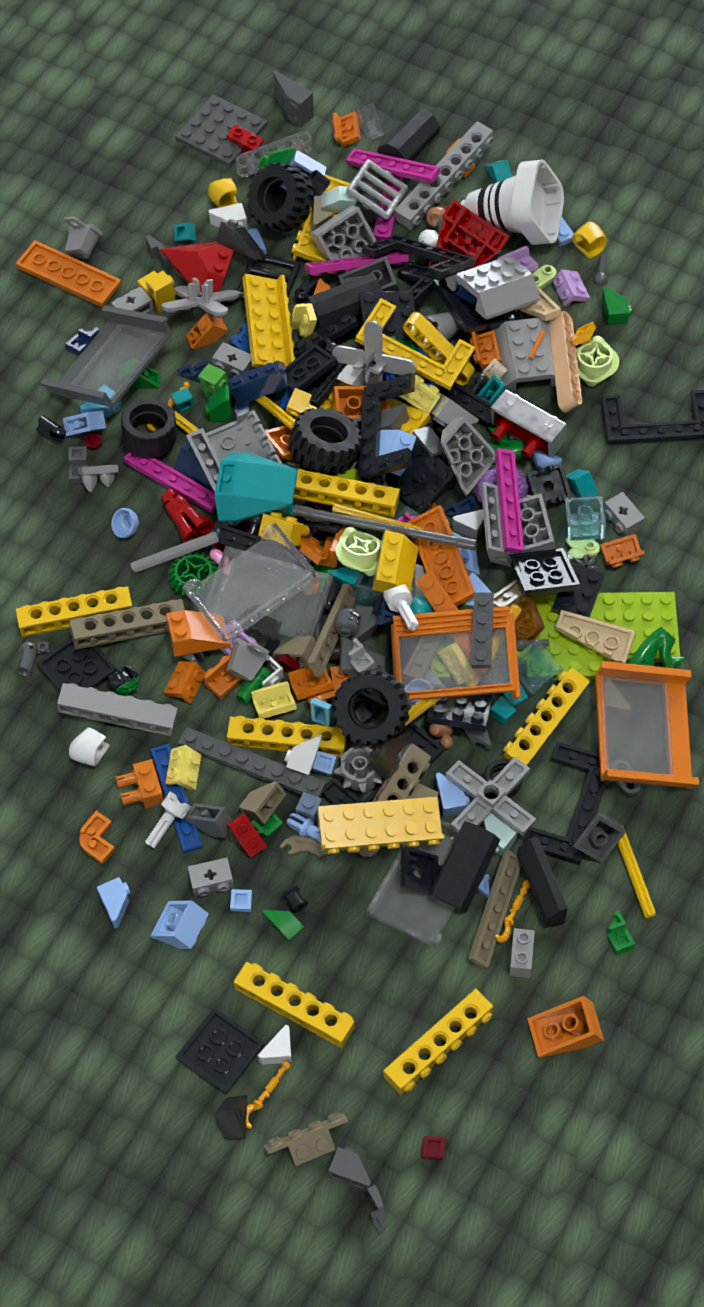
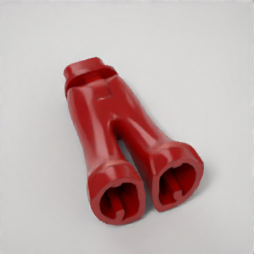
M169 489L161 496V499L164 501L163 505L175 522L184 543L199 537L185 517L191 520L202 535L208 534L213 529L214 523L196 511L178 492Z

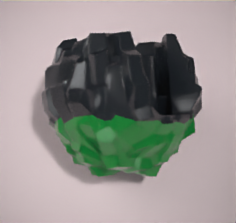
M126 664L125 667L119 668L112 675L108 676L110 689L121 696H128L130 693L137 691L139 678L137 671L133 667H129Z

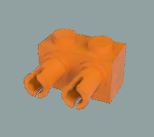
M152 759L133 764L134 770L131 773L115 776L119 789L132 784L139 786L136 790L120 793L123 806L141 801L146 809L160 805L164 801Z

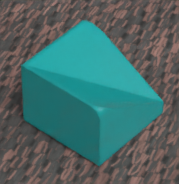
M186 222L174 225L175 242L196 241L195 224Z
M187 387L171 394L176 412L179 414L194 407L193 397Z
M500 696L491 707L490 716L506 726L517 710L504 697Z

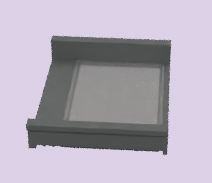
M105 305L101 311L107 323L58 382L43 379L40 383L41 386L46 387L50 395L53 396L56 394L113 409L172 336V332L166 323L168 321L167 317Z

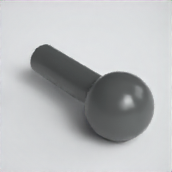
M601 254L598 273L594 276V283L599 286L607 283V276L605 274L606 254Z
M524 637L516 638L518 652H524L527 648L550 646L549 639L526 640Z

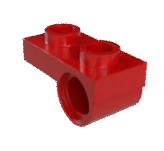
M236 124L226 135V140L240 146L242 152L248 157L254 155L264 141L263 138Z
M245 813L227 824L250 858L267 847Z

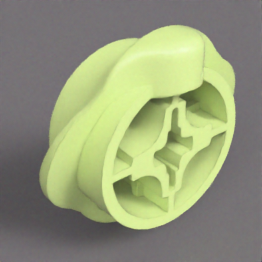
M595 336L587 344L576 348L579 377L588 386H596L617 371L619 357L601 336Z
M352 526L347 527L336 546V557L343 565L362 571L367 576H373L376 571L381 541L368 533L357 531Z

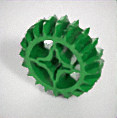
M196 551L195 555L188 553V556L182 554L181 559L176 558L175 563H171L169 582L172 589L176 590L177 595L182 593L183 598L189 596L192 600L193 596H196L199 599L200 595L206 597L207 592L212 593L213 588H217L219 568L215 561H212L211 556L206 557L205 553L199 555Z

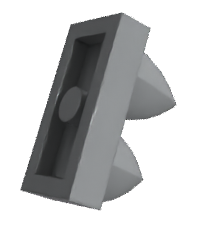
M118 465L78 467V474L82 476L84 486L89 492L94 490L98 474L102 483L110 487L115 479V472H118Z

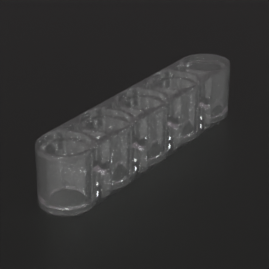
M302 131L238 155L236 157L237 174L241 177H247L258 173L259 159L267 152L289 147L303 154L310 153L312 151V135L307 131Z

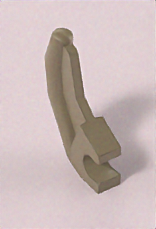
M291 836L285 839L279 846L281 851H284L287 847L291 848L288 852L290 858L303 852H310L319 857H327L329 855L327 852H322L319 841L306 836Z

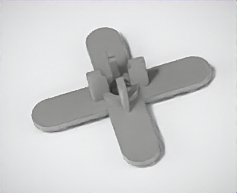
M192 278L193 283L188 284V286L174 288L175 293L184 299L163 303L162 310L172 314L177 310H190L192 307L198 306L205 310V312L214 315V317L222 318L228 314V308L221 305V301H235L239 297V291L225 290L213 293V279L204 282L202 293H200L198 279Z
M374 320L368 321L364 326L365 350L338 345L332 350V356L338 362L354 365L353 369L358 371L365 368V386L382 382L383 372L398 375L414 374L416 372V365L412 360L383 354L382 327ZM373 359L376 361L375 366L370 364Z

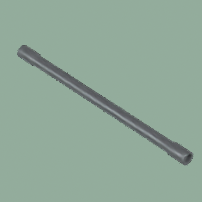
M295 505L293 509L294 516L314 518L381 532L388 530L404 534L406 537L453 545L475 551L477 546V539L430 532L317 510L301 505Z

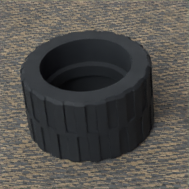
M152 398L139 399L128 405L123 410L121 416V432L124 447L130 453L142 458H155L167 454L176 442V416L171 406ZM143 424H155L162 427L161 430L153 433L140 432L135 428Z

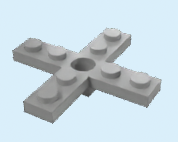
M514 757L492 781L489 780L487 782L458 760L446 772V778L473 797L474 800L451 823V828L459 833L464 821L479 826L492 812L524 836L536 823V818L507 796L530 772V768ZM492 792L496 794L498 797L495 799H488L484 795L486 793Z

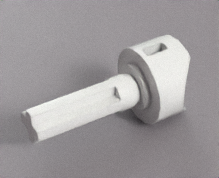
M404 584L385 590L383 597L389 609L400 612L408 629L416 630L419 623L409 607L413 598L407 586Z
M172 792L168 793L161 804L166 812L145 841L146 844L153 848L157 846L175 817L184 819L192 807L186 803H180L177 795Z

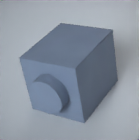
M303 792L296 807V814L306 819H312L315 826L318 820L317 807L322 806V798Z

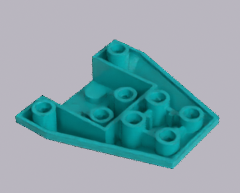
M230 452L220 462L215 491L219 522H238L293 505L298 470L248 452Z

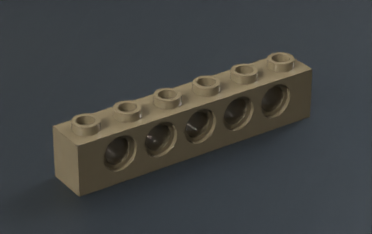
M182 599L69 620L74 648L76 650L168 632L166 616L163 615L185 610Z
M413 743L406 745L372 802L387 801L388 797H391L393 800L410 799L409 793L419 784L420 779L418 778L421 773L428 769L431 756ZM408 764L412 765L413 773L408 771ZM398 780L403 783L402 790L397 786ZM362 848L357 853L367 858L374 856L378 850L368 851V848Z

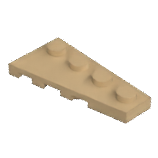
M561 610L556 625L557 631L617 663H626L635 636L634 630Z

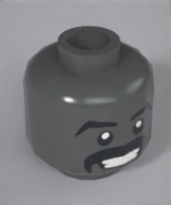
M344 608L337 613L334 628L343 637L356 635L359 631L361 616L353 608Z

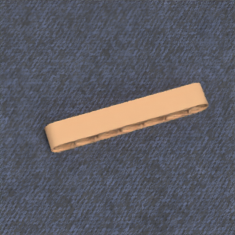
M562 311L561 315L549 321L558 405L564 413H568L582 404L576 346L572 342L574 336L573 321L566 311Z

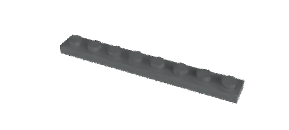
M186 727L178 741L179 747L187 745L204 757L270 783L276 781L281 787L301 795L305 792L321 798L327 786V782L287 768L283 764Z

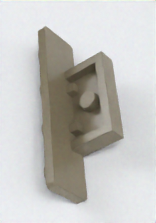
M343 1113L331 1114L323 1122L315 1121L310 1123L306 1129L301 1131L300 1129L290 1131L288 1136L284 1138L276 1137L269 1140L268 1144L264 1145V1148L268 1154L288 1147L294 1165L298 1166L336 1150L329 1129L348 1122L347 1117Z

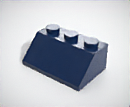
M279 360L267 363L256 369H251L249 372L229 379V390L238 406L288 387L286 367Z
M187 441L181 448L173 469L214 492L189 441Z

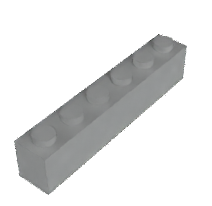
M63 683L57 702V712L171 737L177 718V707L173 705L158 704L152 700H139L133 696H121L110 691L102 692L92 687H79L74 683Z

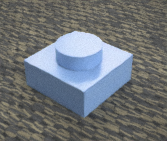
M317 751L312 771L331 776L337 756Z
M232 889L230 910L234 912H251L252 890Z

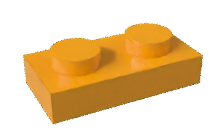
M593 321L577 329L572 338L574 346L579 344L582 346L590 342L596 329Z

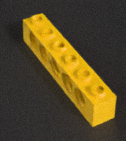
M297 469L298 474L294 498L331 506L334 503H338L377 515L392 518L395 516L399 503L400 489Z
M127 586L116 587L107 591L100 590L91 594H80L76 597L61 598L51 602L45 601L31 606L25 605L21 608H16L21 636L25 637L70 628L69 620L79 617L85 618L95 614H106L116 610L131 609L132 603Z
M572 667L567 672L564 670L557 678L560 681L557 686L553 684L547 691L549 695L547 699L544 700L542 698L537 704V712L535 714L531 713L525 720L527 725L524 729L520 727L514 734V737H516L513 743L509 741L504 747L503 751L505 754L502 756V759L512 760L516 757L527 766L590 681ZM563 687H566L569 690V693H566L563 690ZM552 701L557 702L559 707H555ZM541 715L546 716L547 719H548V722L544 721V720L541 718ZM530 729L535 730L537 736L532 735ZM519 743L523 744L526 750H522Z
M230 716L227 743L241 748L288 752V750L292 751L294 746L308 740L304 739V736L312 738L321 734L323 735L322 739L329 738L330 740H321L318 751L341 758L340 754L345 753L347 737L342 734V729L337 728V726L327 727L321 724L309 725L302 722L289 723L283 720L270 721L263 718L250 719L244 716ZM247 730L253 731L251 733H245V731ZM266 732H271L272 734H271V735H265L264 733H266ZM285 734H291L290 737H284Z
M246 961L234 980L235 990L340 1048H343L355 1028V1021L349 1014L345 1012L341 1014L331 1004L319 1002L313 994L308 992L305 994L299 991L296 985L281 981V978L274 973L268 974L256 963L250 964ZM256 981L265 982L262 986L254 985ZM276 990L283 992L280 996L272 995ZM293 1000L300 1001V1004L298 1006H292L290 1005V1002ZM311 1010L319 1012L316 1016L308 1015V1012ZM329 1020H334L337 1022L334 1026H328L326 1024V1022Z
M475 989L384 1069L383 1077L400 1095L405 1091L407 1093L415 1087V1082L418 1079L427 1077L432 1071L431 1068L436 1063L440 1065L447 1058V1053L451 1050H457L465 1037L474 1035L478 1030L477 1027L482 1022L485 1024L492 1018L493 1005ZM467 1013H473L476 1015V1017L473 1019H469L465 1015ZM453 1026H457L461 1030L455 1033L452 1032L450 1028ZM443 1040L446 1044L437 1046L434 1042ZM423 1053H426L430 1056V1058L428 1060H422L419 1056ZM411 1067L415 1071L412 1074H407L403 1070Z

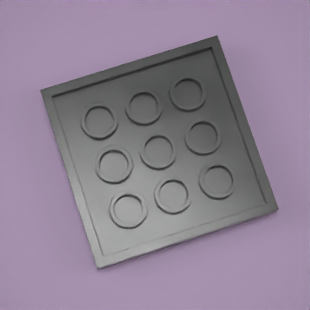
M213 94L178 132L175 139L177 142L230 168L243 154L240 146L226 140V135L234 124L259 136L267 127V120Z

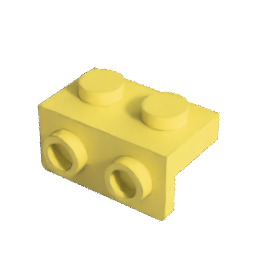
M287 681L251 692L253 705L259 718H270L271 716L297 709Z
M187 745L171 749L166 784L173 785L177 783L189 791L196 790L201 754Z

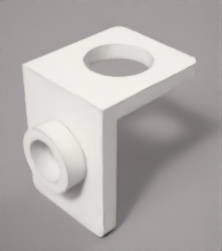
M271 657L269 661H266V665L273 673L262 682V688L279 684L284 677L283 668Z

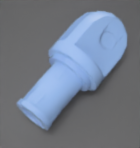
M296 813L290 815L291 819H287V825L290 828L299 832V835L302 837L310 836L321 843L320 830L314 826L312 819H306Z

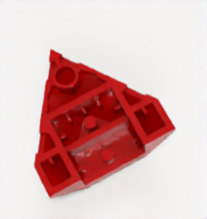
M216 241L160 249V252L171 260L172 266L187 283H193L192 278L198 279L200 293H202L204 282L213 279V293L220 292L234 247Z

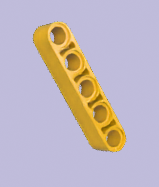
M413 312L403 325L405 333L432 360L444 365L454 346L423 315ZM469 361L455 381L459 385H466L474 374L475 369Z

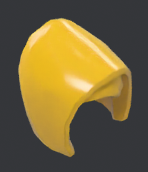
M223 178L209 184L208 196L216 206L220 208L239 204L236 200L237 188L232 178Z
M590 221L582 225L572 236L575 246L589 259L598 256L607 244V238L602 229L596 223Z

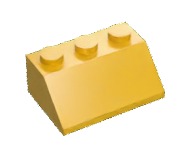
M385 530L380 544L372 590L384 592L385 590L405 584L411 592L418 547L404 534Z

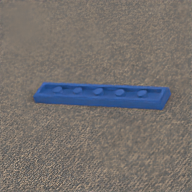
M169 743L151 748V754L165 798L169 792L177 795L180 803L189 805L182 786L177 783L173 785L166 784L171 753ZM175 817L173 822L183 853L203 848L197 827L186 821L185 818Z

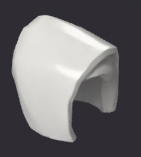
M86 728L71 742L69 757L80 763L97 766L110 745L104 742L106 737L92 728Z

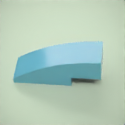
M316 698L312 699V721L327 727L335 726L337 719L333 717L332 713L335 711V706Z

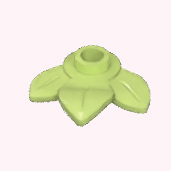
M582 533L580 537L570 536L565 539V542L571 547L568 553L574 556V559H582L584 555H587L588 558H594L600 552V546L595 542V538L591 534Z

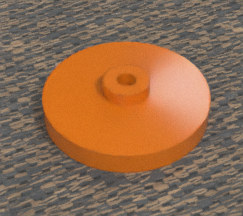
M336 690L307 698L308 703H311V700L314 698L329 702L331 697L336 696Z

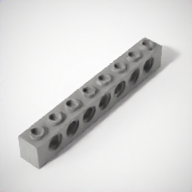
M477 121L436 165L440 168L441 172L433 184L421 181L394 210L395 221L409 230L419 225L427 211L436 203H439L442 196L451 190L453 184L462 178L463 172L472 167L475 160L483 155L487 147H491L494 142L493 130Z

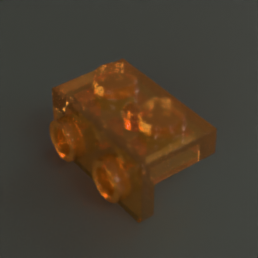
M525 596L517 605L521 608V612L515 620V634L518 640H534L545 626L533 596Z

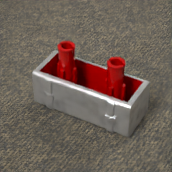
M505 390L491 407V424L496 426V429L491 433V437L499 442L506 433H509L526 443L527 445L521 450V454L527 459H530L536 450L552 458L567 439L566 423L508 390Z

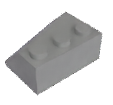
M352 205L310 232L317 248L328 261L368 256L362 254V247L377 241L360 208Z
M465 417L453 418L442 431L440 444L464 495L467 496L495 462V450Z
M542 493L519 499L524 551L522 553L557 549ZM504 551L499 557L501 559H509V554L516 553Z

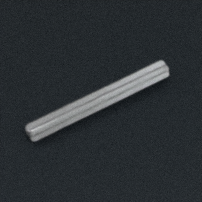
M212 532L131 563V568L136 573L182 556V554L184 555L217 543L219 541L216 532Z

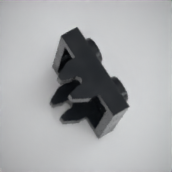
M562 463L526 473L532 496L542 493L545 506L572 499ZM546 481H550L554 485V489L550 492L545 491L543 487Z
M407 846L401 848L400 887L429 895L443 867L438 864L439 856ZM416 867H419L420 871H422L421 878L416 877L414 874Z

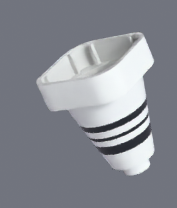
M544 160L524 161L519 164L517 175L470 192L466 200L461 201V204L501 231L523 234L532 245L549 244L556 242L564 204V192L560 180Z

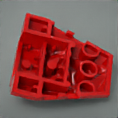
M453 199L443 214L441 229L438 231V240L435 246L475 258V265L467 269L469 270L486 264L502 250L510 237ZM430 259L428 267L438 264L440 262H432Z

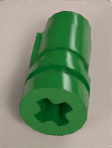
M261 666L252 681L246 680L236 694V698L241 703L248 705L252 700L251 692L260 689L262 682L271 673Z

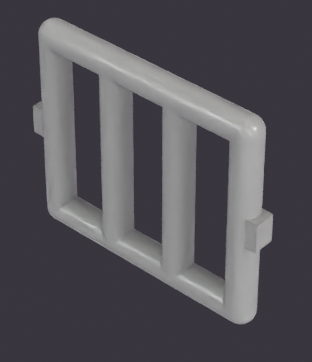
M366 160L346 189V192L361 202L367 210L371 209L387 220L407 192L408 186L391 175L392 173L387 169L385 171L371 160ZM370 168L398 187L400 189L399 192L393 190L367 172V170ZM364 177L365 179L373 183L375 186H377L378 188L389 194L391 197H393V201L391 202L386 197H384L383 195L369 187L367 184L362 182L361 179ZM359 187L388 207L385 211L355 191V188Z

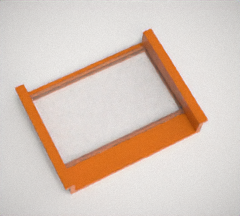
M499 606L493 609L491 668L471 667L473 609L414 614L419 626L413 631L408 629L401 615L393 616L394 624H391L393 674L399 683L402 682L405 686L404 690L406 693L408 692L410 697L408 701L512 692L513 699H521L514 613L510 614L509 606Z
M601 661V666L595 673L601 781H620L683 787L687 789L699 786V777H692L685 686L691 678V670Z

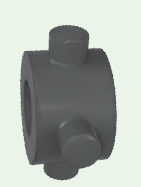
M48 641L37 642V654H49L51 652L49 650L50 643Z

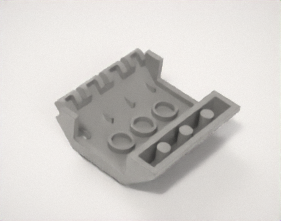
M511 256L445 278L447 286L452 291L456 290L457 282H459L477 298L475 311L486 320L540 301V295L533 274Z
M541 318L506 321L499 328L494 329L502 359L501 364L508 369L506 374L500 379L506 385V390L510 392L516 391V383L544 379H551L550 386L556 387L549 322ZM540 331H545V335L534 358H528Z
M247 409L236 414V421L208 433H205L204 429L201 428L186 435L214 493L216 491L220 462L230 452H248L282 464L278 455H273L276 451L270 439L265 440L268 435L262 424H258L260 420L254 410L250 412Z
M481 482L486 547L490 562L511 567L508 559H501L499 555L504 553L498 486Z

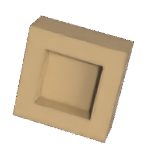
M495 358L483 370V373L489 379L493 374H496L501 379L508 369Z

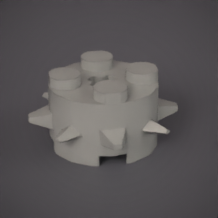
M359 744L356 749L352 747L344 754H340L341 766L335 769L334 773L344 777L343 788L349 787L361 793H368L379 783L383 782L382 770L388 767V763L379 761V749L373 750L367 746L362 748L361 744Z

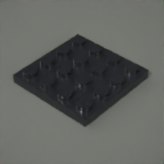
M445 279L433 281V288L465 333L499 328L506 321L525 319L520 311L515 309L512 310L507 319L498 315L486 320L475 311L477 302L473 305L456 295L458 287H456L455 291H452L447 286Z

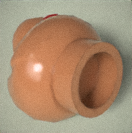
M448 207L430 208L426 215L427 223L432 227H441L443 214Z
M432 723L429 727V734L433 737L441 738L440 745L444 749L452 747L454 739L450 735L453 732V727Z

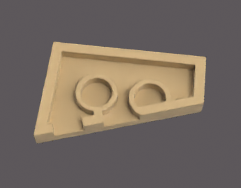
M539 287L537 289L540 301L518 308L522 312L545 321L552 320L562 314L561 308Z

